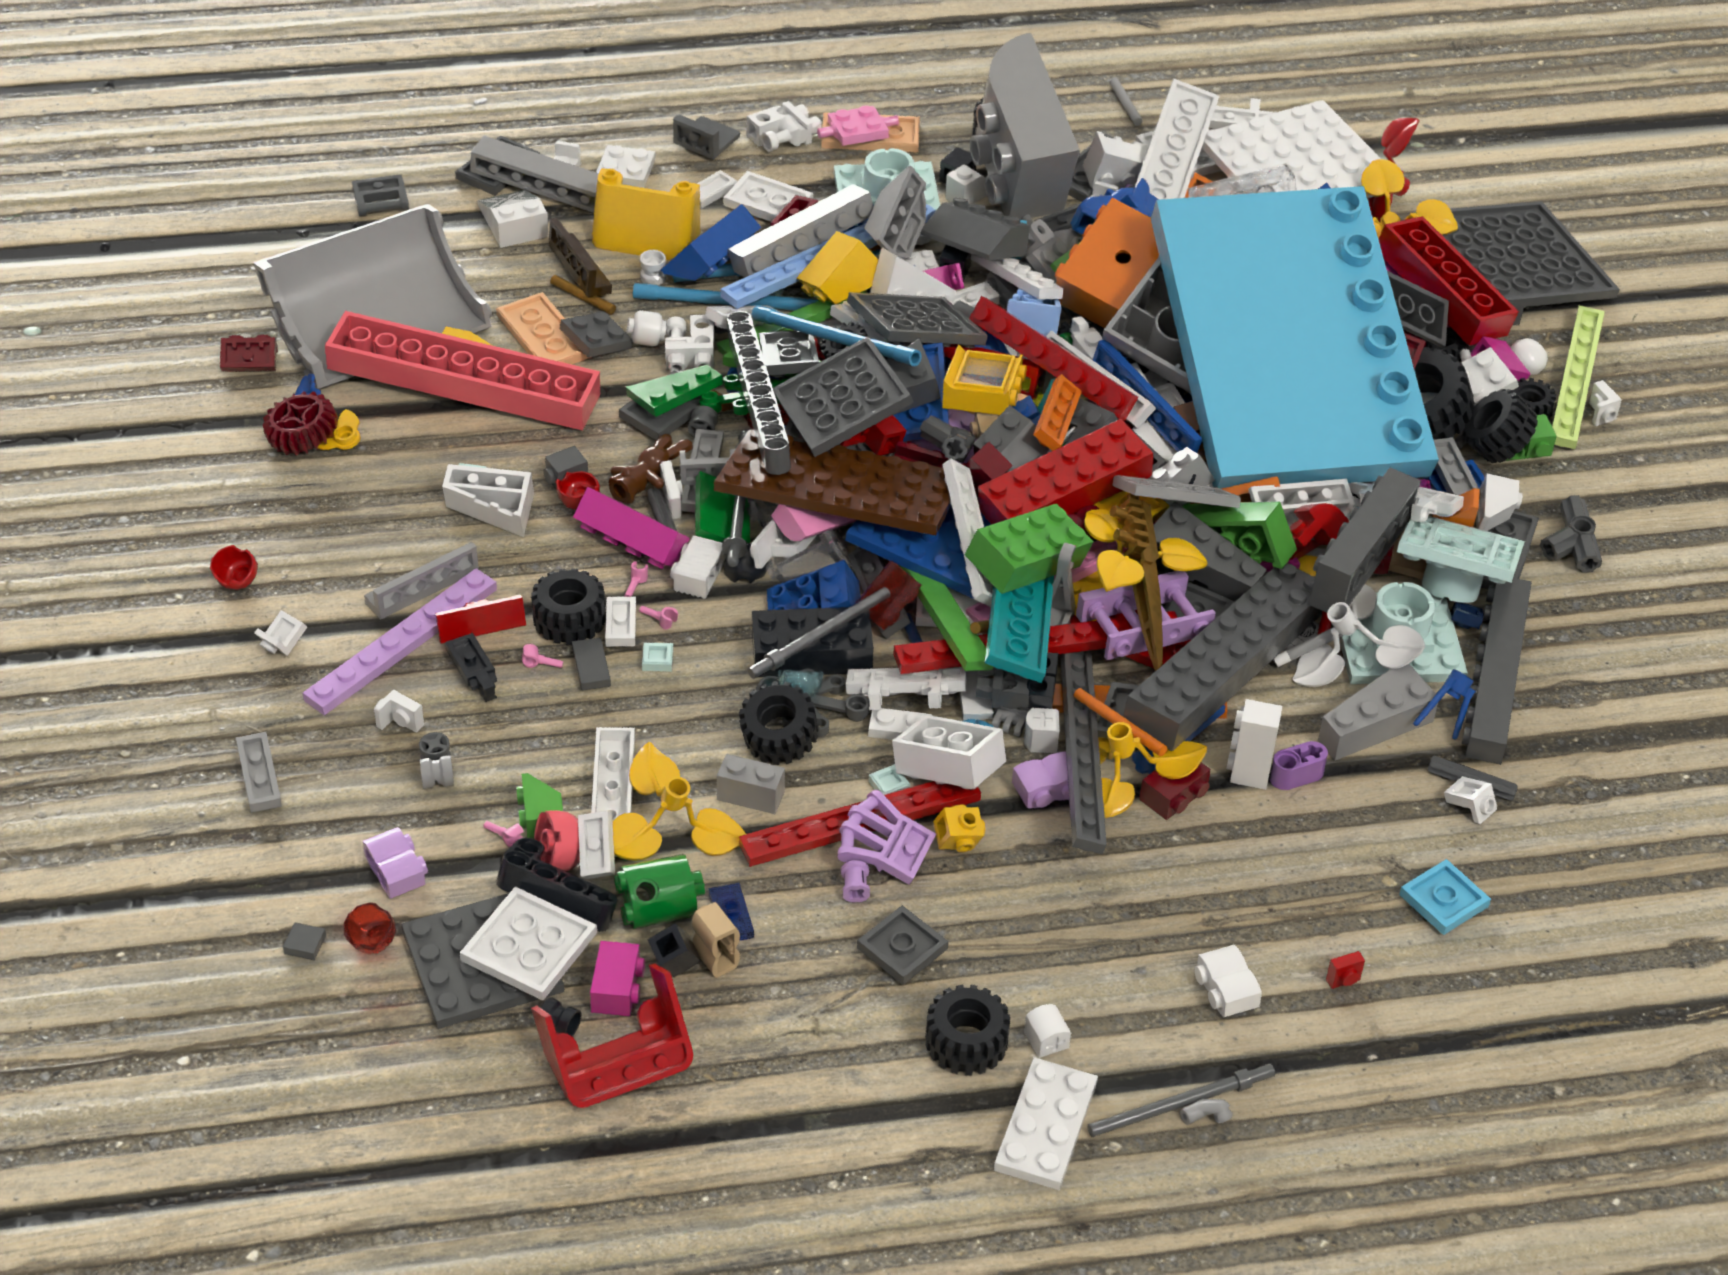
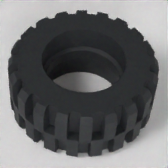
M1423 348L1414 371L1420 393H1438L1432 400L1424 403L1433 440L1451 437L1454 439V434H1460L1465 428L1464 423L1468 424L1474 409V396L1468 375L1463 364L1449 353L1446 355L1445 351L1439 349L1432 351L1431 348Z

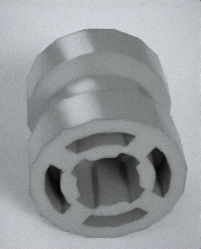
M451 755L441 756L439 760H431L430 758L420 759L423 789L433 788L435 782L445 787L454 786Z

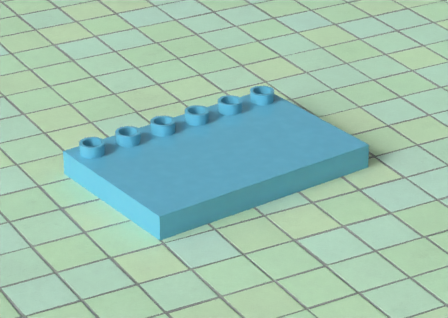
M1364 186L1156 200L1151 223L1200 434L1203 439L1209 471L1215 479L1212 482V486L1221 489L1275 476L1279 478L1281 484L1347 479L1348 483L1376 481L1379 475L1383 477L1390 467L1415 478L1430 477L1439 458Z

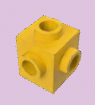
M965 805L944 807L933 821L939 849H956L958 852H968L973 850L985 836V823L981 819L979 807H966Z

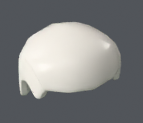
M1530 338L1520 339L1510 346L1531 373L1530 375H1536L1545 368L1548 361L1547 352L1537 341Z

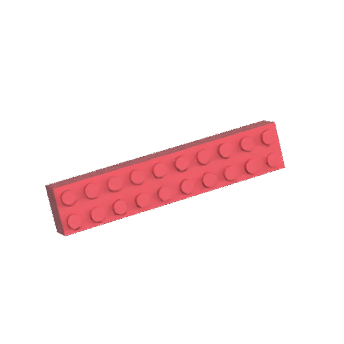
M349 311L344 312L325 344L326 363L329 370L582 431L600 396V371Z

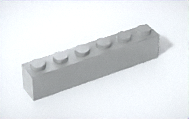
M483 136L471 151L470 172L594 213L599 173L487 136Z
M851 185L730 247L727 250L734 272L743 277L750 276L831 238L836 231L843 232L868 219L873 209L870 192Z

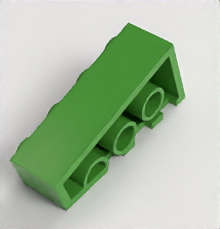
M1280 501L1240 502L1239 508L1202 503L1185 504L1182 506L1259 564L1262 561L1272 563L1273 567L1283 569L1297 550Z

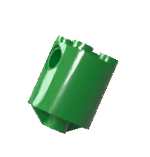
M685 854L620 866V872H617V875L614 876L617 894H623L624 899L623 907H620L623 925H631L632 929L691 918L695 911H697L696 897L705 895L702 873L700 870L691 872ZM642 888L646 890L649 894V901L640 900L636 894V889Z

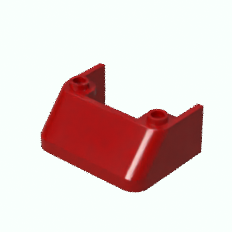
M655 963L649 965L657 997L646 1000L639 1007L637 1012L639 1031L580 1052L576 1040L571 1035L556 1033L552 1017L549 1013L538 1006L531 1008L545 1057L565 1097L573 1105L580 1108L592 1106L682 1072L691 1065L693 1049L670 971Z

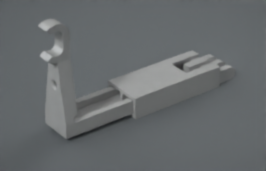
M1066 542L1060 551L1057 574L1052 585L1050 626L1070 624L1075 614V597L1071 572L1074 562H1071L1076 545ZM1001 706V709L995 708V716L991 725L998 728L1001 721L1004 722L1003 732L1009 733L1012 725L1016 726L1014 736L1020 737L1025 727L1026 715L1031 709L1022 707L1009 709Z

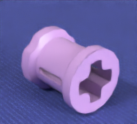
M859 860L844 863L841 867V875L845 881L843 898L849 902H863L870 897V887L867 885L868 865Z

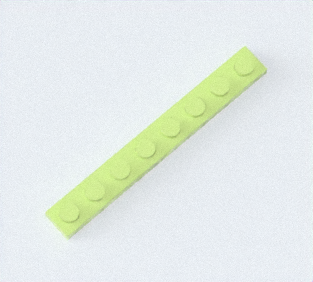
M1583 306L1578 308L1552 424L1557 435L1554 445L1571 449L1576 448L1605 311Z

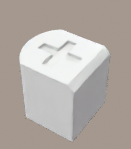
M1032 708L1026 715L1025 747L1030 752L1057 753L1059 711L1057 709Z
M1042 1005L1031 1010L1026 1015L1024 1033L1038 1058L1069 1048L1071 1032L1056 1005Z

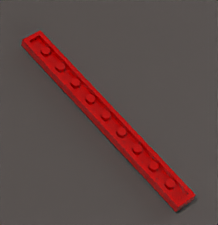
M1175 611L1167 612L1171 619L1178 618ZM1125 617L1110 619L1119 632L1133 629ZM1097 620L1050 626L1048 653L1065 654L1105 649L1107 634ZM988 634L978 635L985 647H987ZM945 639L894 645L893 655L900 674L962 667Z

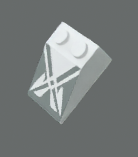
M527 190L477 200V204L500 248L549 237L547 211L540 198Z

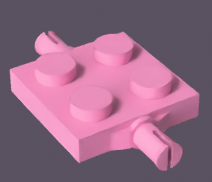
M861 106L858 109L852 110L842 109L834 113H828L830 127L817 128V134L819 139L833 136L840 141L842 146L889 138L888 127L899 125V119L897 115L890 117L880 116L874 106Z

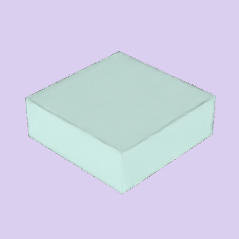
M644 643L642 671L672 672L673 643Z
M895 764L869 774V783L874 790H879L883 795L910 788V783L905 776L896 774Z

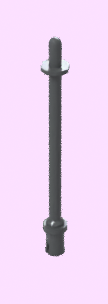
M748 430L740 432V434L738 435V445L740 444ZM737 495L734 498L730 537H727L722 543L723 553L728 557L727 563L730 567H736L739 563V558L743 557L747 552L746 541L741 538L746 497Z

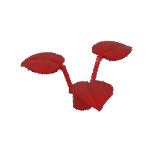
M1398 118L1386 127L1381 144L1385 147L1383 154L1387 160L1396 164L1392 158L1400 155L1417 128L1419 119ZM1404 177V186L1400 192L1389 193L1390 207L1393 194L1403 196L1410 187L1408 178ZM1385 194L1367 198L1372 218L1376 217L1379 222L1386 211Z

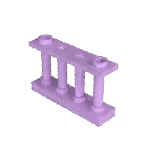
M1173 571L1158 575L1161 604L1175 601L1185 615L1171 619L1161 605L1163 647L1192 640L1215 619L1216 613L1213 609L1197 613L1185 597L1189 577L1185 571ZM1132 585L1118 587L1108 592L1104 588L1079 593L1076 616L1080 622L1096 619L1107 634L1104 655L1106 660L1148 650L1139 616L1135 612L1137 607ZM1122 613L1133 629L1119 632L1108 616Z

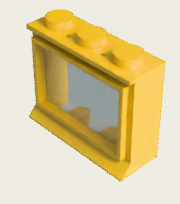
M958 344L943 381L942 408L1001 415L1009 405L1016 406L1017 397L1021 393L1022 382H1025L1027 366L1022 365L1023 355L1020 354L1019 358H1015L1014 355L965 351Z

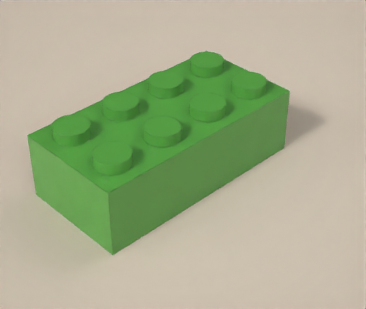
M1053 504L977 529L964 555L1003 594L1055 576L1057 574L1060 551L1065 542L1076 545L1071 562H1074L1072 569L1080 567L1094 541L1057 504Z

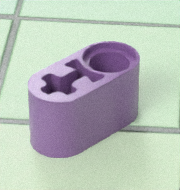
M1309 741L1278 751L1273 759L1270 774L1271 784L1280 790H1290L1320 780L1323 777L1327 761V748L1319 742Z

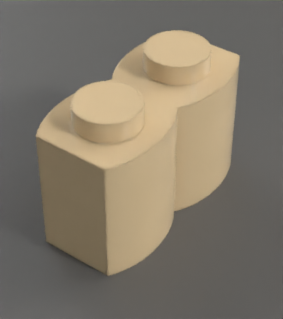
M716 902L700 907L695 911L692 918V927L696 932L692 942L701 960L711 973L718 978L736 969L738 966L740 953L736 947L740 940V933Z

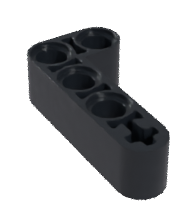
M520 838L504 853L496 879V884L500 889L510 893L514 887H517L596 924L597 931L599 932L609 929L618 900L614 893L541 861L544 846L535 839Z

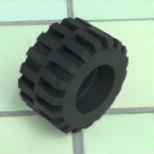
M1500 389L1498 392L1494 391L1487 397L1485 396L1474 406L1468 424L1464 423L1463 439L1487 462L1501 463L1506 459L1514 457L1515 454L1522 451L1524 446L1530 442V438L1536 431L1535 427L1538 425V416L1515 392L1510 389Z
M571 568V570L559 569V572L552 571L547 573V577L542 576L538 580V584L533 586V592H531L533 623L536 626V631L539 634H543V638L547 640L553 639L554 643L558 644L566 642V645H572V641L585 640L586 638L592 639L595 637V633H600L603 629L602 625H605L606 622L605 591L602 582H598V578L595 575L589 576V572L584 570L579 572L578 569Z
M779 681L772 682V686L768 687L765 683L760 686L758 692L753 690L749 693L750 699H744L742 702L743 709L739 711V722L745 744L755 758L760 756L761 761L765 763L770 759L773 765H780V761L790 764L793 758L796 757L800 760L804 757V751L810 752L812 750V742L816 743L818 738L819 725L813 702H811L807 692L803 693L801 687L797 685L792 688L790 682L779 685ZM778 717L793 719L788 726L781 729H768L765 727L768 722Z
M956 985L955 990L947 988L943 990V996L938 994L934 998L933 1004H930L928 1008L925 1039L927 1051H930V1057L933 1061L939 1060L941 1068L946 1069L949 1067L951 1068V1073L958 1075V1072L961 1071L965 1072V1076H972V1072L975 1071L979 1074L986 1073L987 1067L993 1069L997 1066L998 1061L1003 1060L1008 1047L1010 1015L1008 1014L1006 1004H1001V998L997 994L992 996L990 995L991 990L987 988L979 990L977 985H970V988ZM968 1026L976 1028L980 1032L963 1033L955 1028Z

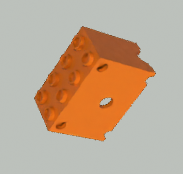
M1111 198L1107 205L1101 206L1094 224H1089L1086 227L1082 241L1079 245L1077 243L1074 244L1070 250L1067 262L1065 264L1061 263L1055 272L1056 284L1064 288L1063 298L1059 299L1060 304L1103 328L1109 324L1159 257L1151 218L1114 198Z

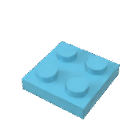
M1447 859L1403 885L1399 894L1442 935L1447 934L1488 908L1491 901L1489 896Z

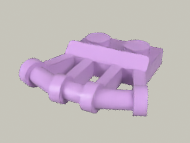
M873 790L867 795L866 800L850 808L848 812L849 819L842 823L840 827V833L842 834L841 847L838 849L837 858L842 862L859 860L875 865L879 872L884 870L910 885L936 833L901 814L879 790ZM879 809L890 822L874 814L871 810ZM864 823L888 837L887 840L861 827L860 824ZM854 839L876 851L854 847Z

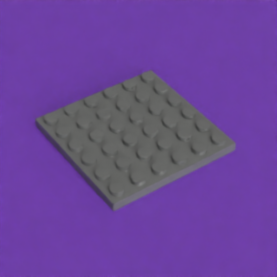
M1542 201L1450 208L1458 224V229L1442 236L1514 307L1617 298L1620 291L1617 285Z

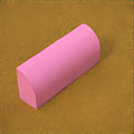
M781 504L777 506L771 515L781 532L793 541H801L856 522L855 519Z

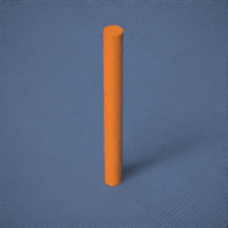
M1078 688L1074 692L1076 700L1110 723L1124 722L1129 724L1132 728L1133 738H1140L1141 744L1157 755L1163 756L1167 752L1166 745L1082 688Z

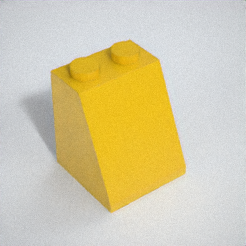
M836 231L799 274L797 279L803 284L801 289L812 298L815 296L823 303L829 301L836 305L848 299L849 292L860 293L872 287L879 259L859 239Z

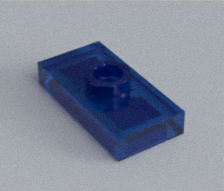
M740 883L708 888L711 904L716 902L740 933L739 941L754 938V928Z

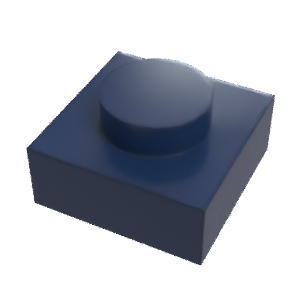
M1455 602L1451 610V620L1455 621L1458 626L1466 629H1471L1472 627L1479 629L1483 621V609L1466 603Z

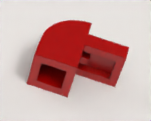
M891 415L876 425L843 441L840 445L850 446L865 442L876 455L890 454L895 452L897 441L903 442L907 430Z
M1311 504L1301 506L1293 512L1299 520L1294 522L1289 528L1296 548L1305 547L1312 538L1321 546L1328 545L1332 538L1337 539L1340 527L1344 522L1348 523L1349 520L1338 507L1332 504Z

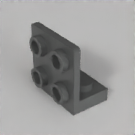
M680 114L673 118V143L713 160L740 137V131L704 116H700L695 121Z

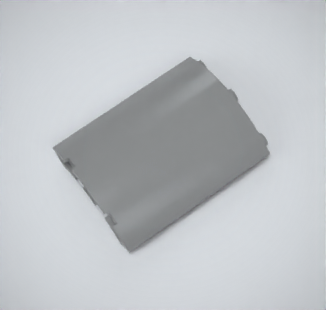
M426 204L254 262L264 296L270 295L275 308L270 312L282 339L297 364L303 363L305 366L304 375L308 376L309 373L315 375L314 382L317 389L354 377V375L329 370L326 363L325 344L345 311L441 334L446 326L473 333L492 327L490 317H492L491 308L471 288L465 279L463 268L461 265H457L442 228V215L435 208Z

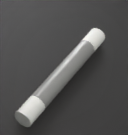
M1331 629L1278 654L1274 658L1277 667L1333 641Z

